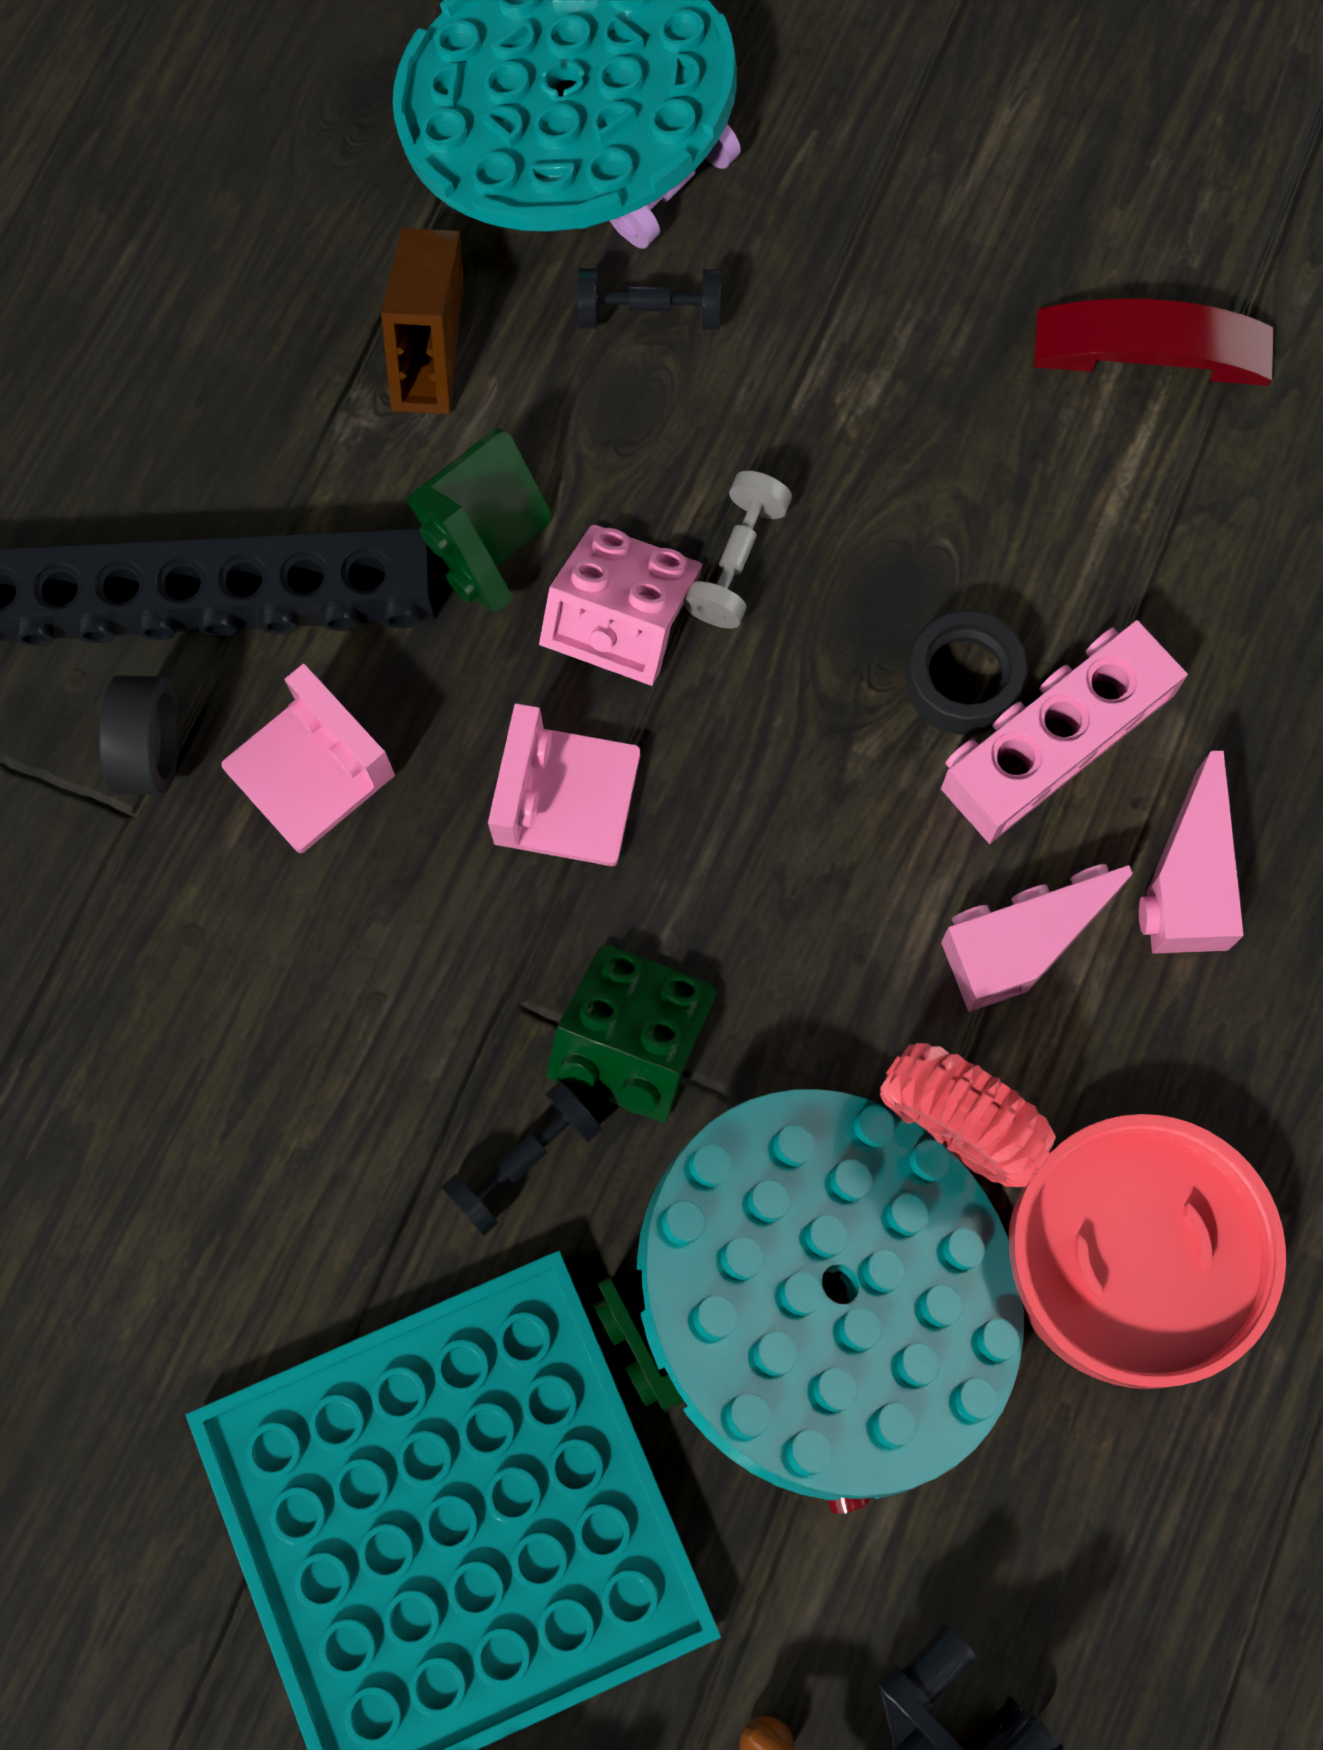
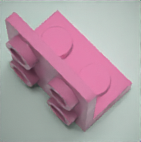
M591 525L549 588L539 645L653 686L661 671L671 625L684 604L690 584L697 582L702 564L696 560L684 557L676 550L659 548L628 537L617 529Z
M303 663L284 679L295 700L222 761V768L298 853H304L395 776L385 751Z
M515 703L488 820L494 844L607 866L617 865L640 760L639 747L544 729L540 708Z

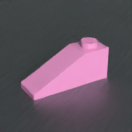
M1210 751L1197 769L1147 889V896L1140 898V929L1143 935L1151 936L1152 953L1228 951L1244 936L1224 751Z

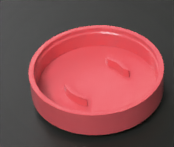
M1148 1114L1124 1115L1105 1119L1074 1133L1050 1152L1048 1160L1039 1174H1034L1027 1186L1022 1187L1010 1219L1008 1239L1011 1268L1028 1322L1044 1343L1065 1362L1097 1380L1113 1385L1138 1389H1156L1193 1383L1213 1376L1240 1359L1257 1342L1269 1325L1280 1301L1286 1271V1244L1280 1216L1269 1190L1251 1164L1226 1141L1204 1128L1177 1118Z

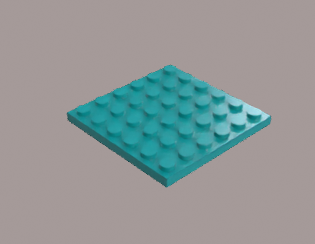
M556 1251L185 1414L307 1750H478L721 1638L560 1251Z

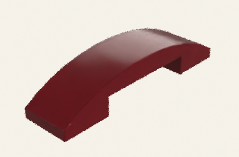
M1102 299L1059 304L1041 308L1037 311L1033 367L1092 372L1097 360L1210 369V381L1269 386L1272 381L1273 327L1232 311L1178 301Z

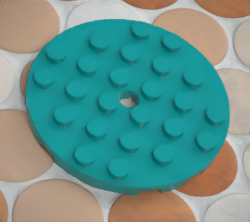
M443 0L440 3L442 13L427 30L418 28L407 45L398 66L393 90L394 120L402 147L411 167L421 182L435 196L464 215L484 223L521 231H558L576 228L584 229L622 217L659 199L687 178L711 152L728 123L737 88V66L732 35L723 13L719 14L709 0ZM561 81H576L573 86L564 90V96H559L558 91L555 90Z
M800 1089L770 1093L729 1109L710 1122L680 1150L656 1185L646 1209L637 1255V1270H642V1288L645 1310L641 1312V1318L647 1341L658 1369H666L676 1390L687 1404L683 1409L685 1414L703 1435L728 1458L771 1484L801 1495L825 1500L873 1497L880 1499L903 1493L938 1478L971 1454L989 1434L1004 1410L1019 1369L1024 1336L1023 1303L1017 1291L1012 1273L1009 1239L997 1212L970 1171L952 1152L947 1151L944 1145L935 1141L933 1135L915 1122L906 1123L896 1116L895 1112L889 1107L843 1092ZM824 1272H841L840 1278L847 1287V1298L850 1299L848 1303L840 1305L826 1296L822 1287Z

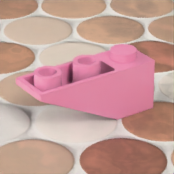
M1106 864L1097 865L1071 877L1072 885L1052 892L1049 891L1047 885L1035 886L1012 897L1013 905L990 912L988 905H982L953 917L954 925L948 927L941 943L968 1012L1028 992L1119 893L1133 874L1130 866L1128 865L1109 872Z

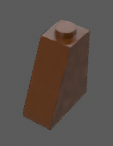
M401 229L381 311L391 412L450 415L464 283L460 231Z

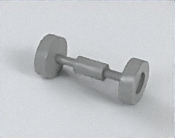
M755 471L739 472L729 491L732 501L747 511L742 525L734 526L719 562V566L723 571L717 585L702 581L693 582L690 584L683 605L689 613L706 623L721 628L732 629L739 627L747 608L746 603L737 594L728 590L734 574L742 573L757 536L753 528L758 516L767 519L782 518L785 516L792 499L790 490L783 483L771 476Z

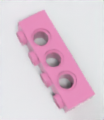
M1138 620L1120 634L1114 628L1103 633L1086 650V654L1089 656L1086 661L1074 670L1067 664L1059 668L1039 688L1043 693L1042 696L1028 707H1025L1022 702H1017L1011 706L993 724V728L996 730L994 734L980 745L974 739L969 740L958 748L946 761L945 764L949 769L941 790L989 844L1173 698L1188 674ZM1106 682L1111 684L1117 690L1119 698L1109 700L1100 697L1094 691L1092 683ZM1057 718L1067 722L1072 728L1074 735L1059 737L1052 734L1047 729L1045 720ZM1005 755L1015 756L1025 764L1027 773L1022 775L1008 774L1001 769L997 758Z

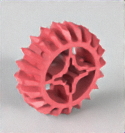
M916 1043L915 1045H908L901 1057L897 1056L887 1070V1077L880 1087V1096L884 1104L906 1123L915 1122L933 1135L935 1141L944 1145L947 1151L952 1152L974 1174H981L991 1182H999L1005 1187H1026L1034 1174L1038 1175L1048 1160L1049 1150L1056 1136L1047 1119L1037 1112L1034 1105L1021 1098L1019 1092L1010 1089L1000 1081V1078L988 1074L979 1065L967 1062L959 1054H950L940 1046Z

